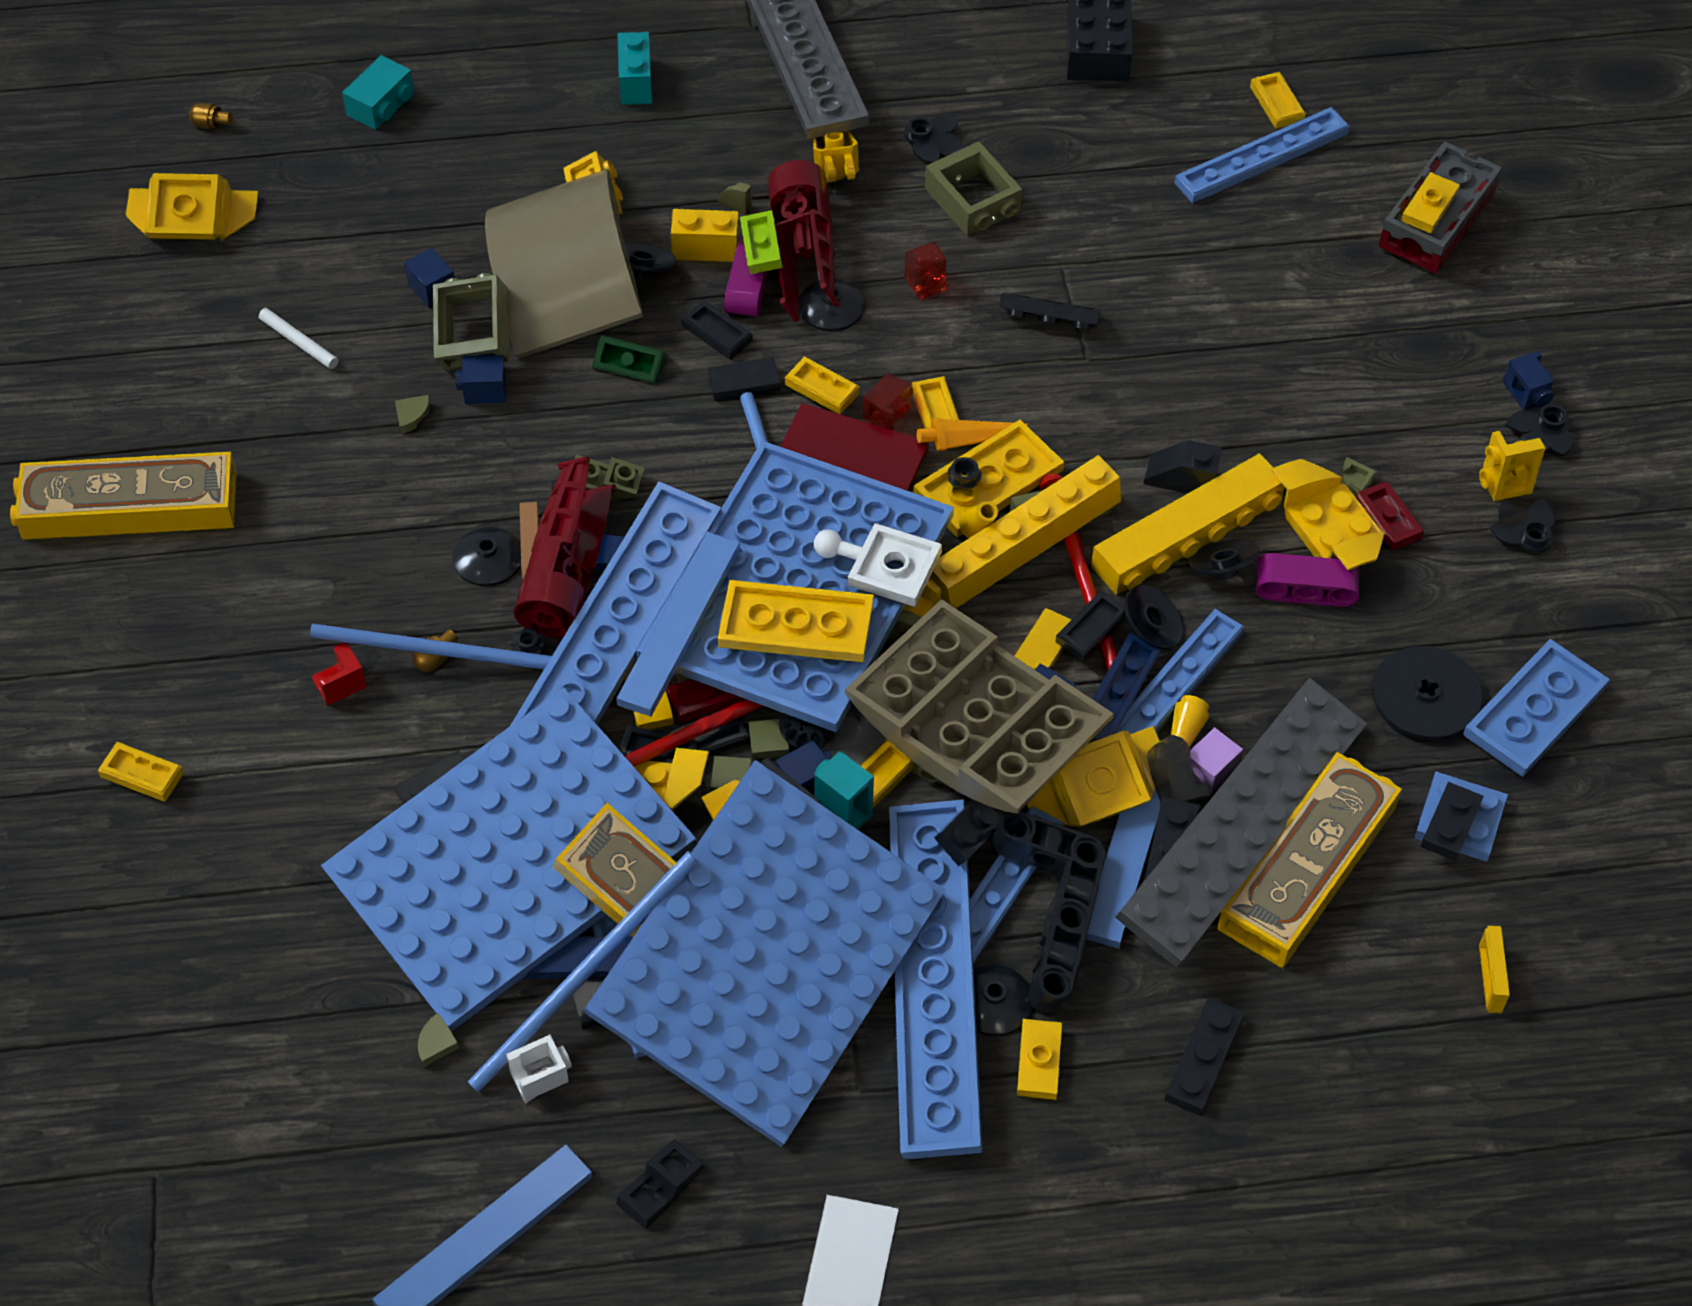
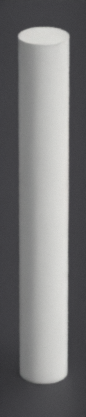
M268 308L261 310L259 319L329 369L337 366V357Z

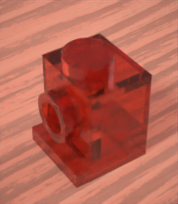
M935 241L905 252L904 278L918 300L948 290V284L946 283L947 259Z
M888 372L863 396V419L871 424L893 430L894 421L903 418L910 408L909 398L914 394L912 386L907 381L898 379Z

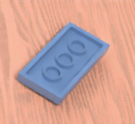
M1549 639L1465 727L1463 735L1524 777L1607 688L1610 679L1552 639Z

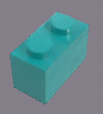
M649 32L618 33L621 105L652 104Z
M381 55L342 92L346 115L377 130L385 121L392 117L393 113L404 102L410 100L415 93L411 70Z
M841 751L830 760L825 759L822 761L814 773V796L821 801L822 806L858 830L873 816L874 776Z

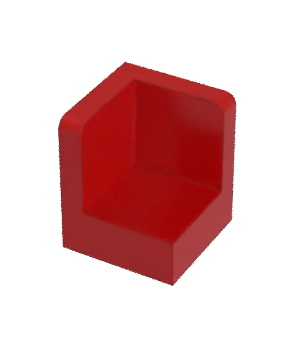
M345 642L333 647L337 664L312 676L313 683L327 706L367 688L362 666L348 643Z

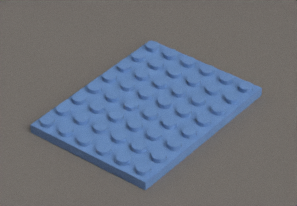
M761 441L722 506L721 513L709 530V533L740 542V551L675 673L837 733L852 705L851 700L845 694V689L875 662L906 604L873 594L874 605L864 663L719 648L718 634L729 580L872 594L848 586V575L856 560L839 554L832 558H824L817 554L814 549L816 535L822 530L830 529L837 532L842 541L863 547L874 523L939 543L954 516V507ZM893 560L887 563L886 566L890 569H899L904 564ZM687 567L685 568L684 572L682 573L681 577L679 578L678 582L676 583L675 587L673 588L672 592L670 593L669 597L667 598L666 602L664 603L663 607L658 613L656 619L654 620L653 624L651 625L650 629L648 630L647 634L645 635L644 639L642 640L641 644L636 650L637 659L640 656L644 646L646 645L651 633L653 632L657 622L659 621L664 609L666 608Z
M563 687L321 866L435 1013H439L452 1032L524 978L527 972L606 915V913L552 868L555 859L606 803L610 804L675 862L687 851L695 848L698 842L695 836Z
M755 760L691 852L699 861L697 865L660 903L654 906L583 1012L781 1147L787 1141L946 889Z

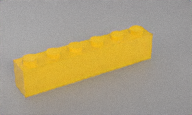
M1259 453L1095 545L1091 568L1116 596L1127 589L1131 590L1153 574L1165 572L1171 564L1181 558L1193 556L1199 548L1211 541L1217 542L1221 540L1232 529L1247 525L1260 513L1275 509L1282 501L1284 485L1272 471L1273 467Z
M1097 455L939 557L930 578L941 588V599L954 608L960 607L1121 502L1120 477Z

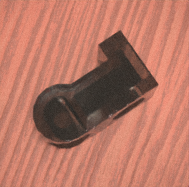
M1170 735L1149 749L1147 761L1160 803L1163 797L1197 804L1209 797L1210 792L1206 781L1197 783L1189 761L1190 748L1187 742L1177 735Z

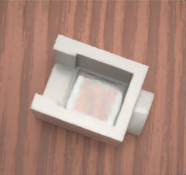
M550 1035L506 1054L510 1074L525 1104L536 1096L569 1082L567 1069L572 1067L569 1056L563 1045L556 1047Z

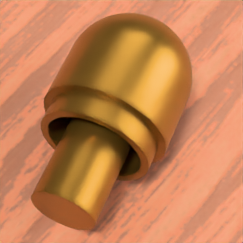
M197 103L191 107L189 119L198 128L213 130L214 128H219L221 124L231 125L233 123V114L231 112H223L215 104Z
M450 629L439 638L435 635L427 638L453 643L458 641L457 635ZM413 652L412 659L417 669L423 672H431L444 663L448 656Z

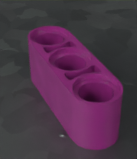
M740 235L726 288L724 312L758 317L769 271L750 274L743 235Z
M1268 553L1262 555L1257 560L1256 594L1263 599L1271 601L1338 607L1351 606L1359 600V567L1348 571L1339 559Z

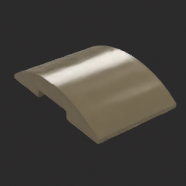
M609 169L486 211L485 233L492 274H497L508 287L509 337L517 359L643 317L633 269L627 257L619 220L621 218Z
M942 599L845 689L847 697L866 719L895 747L925 771L956 791L980 803L1012 813H1018L1113 719L1114 714L1057 675H1054L1049 680L999 647L998 636Z

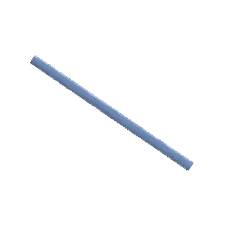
M313 623L310 630V638L537 669H545L552 657Z
M689 851L680 858L468 1080L475 1090L480 1092L508 1063L506 1054L523 1047L650 914L654 906L660 903L697 865L699 861Z

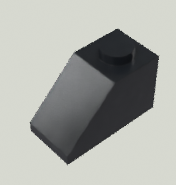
M1187 440L1152 453L1143 484L1188 494L1217 477L1223 447Z

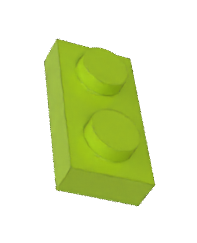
M772 210L740 217L750 274L783 268Z

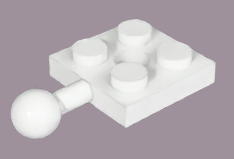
M874 523L863 547L842 541L840 535L830 529L820 531L814 539V549L821 557L832 558L839 554L856 560L848 575V586L916 607L942 553V544L876 523ZM897 560L902 562L904 566L899 569H890L886 564Z

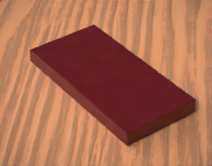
M801 403L780 447L910 491L929 450V442L919 443L917 437Z

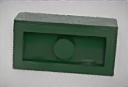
M601 335L592 368L656 384L665 366L668 354L662 350Z

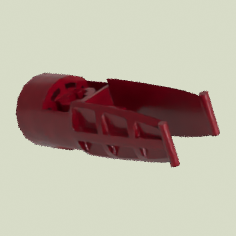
M808 160L784 162L777 166L769 175L768 193L783 267L778 269L779 283L783 298L779 302L792 320L798 322L800 318L796 257L803 256L805 259H809L812 257L811 253L815 250L820 287L834 307H839L840 302L835 297V250L833 247V227L825 171L818 164Z
M588 456L558 463V468L562 470L550 494L531 549L532 554L513 609L514 618L519 625L525 629H535L538 634H543L544 637L564 638L586 601L587 589L592 572L598 561L605 532L611 492L617 489L615 484L585 491L590 462Z

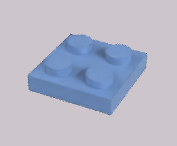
M1435 771L1414 838L1423 840L1449 781L1484 796L1460 853L1487 862L1508 794Z

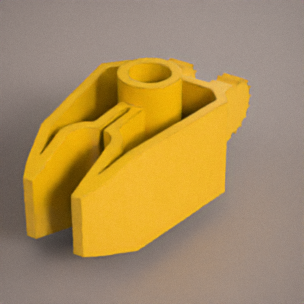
M849 130L827 133L823 137L813 138L814 163L818 164L825 171L828 182L841 180L845 176L847 180L855 179V174L859 171L858 142Z

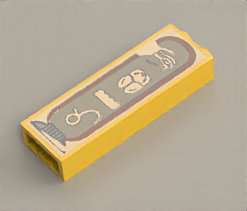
M231 452L20 463L19 477H15L13 480L16 505H11L10 508L11 523L13 526L18 527L22 540L234 528L237 472Z
M1336 752L1288 818L1285 830L1222 909L1217 930L1283 969L1396 809L1402 788L1396 786L1389 778L1379 776L1366 769L1357 760L1347 758Z
M606 803L555 859L552 868L618 924L677 862L610 804ZM646 918L630 934L632 937L635 936Z

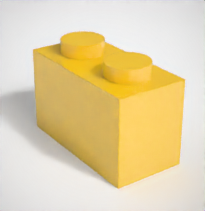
M673 209L671 248L676 260L733 262L739 240L738 211Z

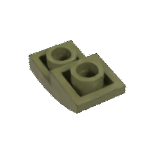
M576 454L575 459L581 458V457H583V456H580V455H577V454ZM611 457L609 465L590 459L585 491L615 484L617 489L611 492V498H635L644 467Z

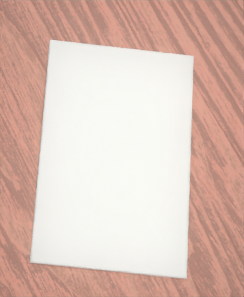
M827 1195L802 1306L879 1305L898 1208Z

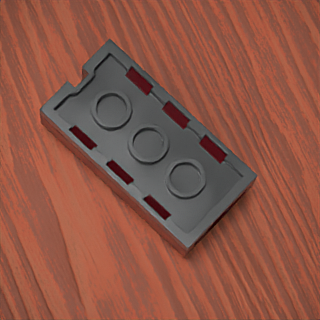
M1444 141L1384 220L1378 247L1437 274L1495 195L1502 167L1481 157L1477 160L1471 159L1466 156L1467 151ZM1430 172L1460 184L1457 195L1431 234L1401 221L1403 212Z

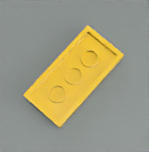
M1019 419L959 457L973 459L981 470V480L977 481V485L974 488L965 490L955 488L949 483L948 478L950 476L947 472L954 462L952 461L915 484L913 493L953 506L954 516L947 528L958 538L963 535L959 526V517L965 509L979 505L984 501H990L996 505L999 512L1011 504V497L1027 494L1038 487L1046 475L1058 474L1063 471L1064 461Z
M729 580L718 634V647L864 663L874 595Z

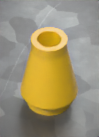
M984 501L979 505L965 509L959 517L961 532L967 538H970L994 523L998 515L996 505L990 501Z
M1185 695L1182 696L1179 702L1175 703L1171 737L1168 742L1172 749L1175 748V743L1181 739L1187 743L1190 749L1191 744L1210 717L1207 702L1195 696Z

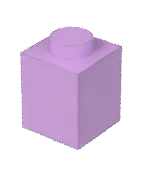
M1214 727L1190 750L1188 761L1192 769V775L1186 778L1187 781L1195 788H1201L1211 796L1240 764L1243 749ZM1188 757L1185 758V762H1184L1185 767H1187V765H1186V760L1188 759Z

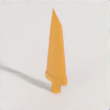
M932 418L931 428L917 430V441L919 443L934 442L937 451H946L950 448L983 443L1013 423Z

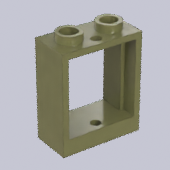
M979 141L926 165L925 189L966 236L983 231L1005 218H1011L1021 210L1022 188ZM981 173L998 194L970 206L953 186Z
M483 273L477 275L476 278L464 280L451 278L447 279L445 283L433 284L434 359L445 371L462 369V356L503 355L504 362H509L508 287L497 274ZM492 298L493 337L454 343L453 304Z

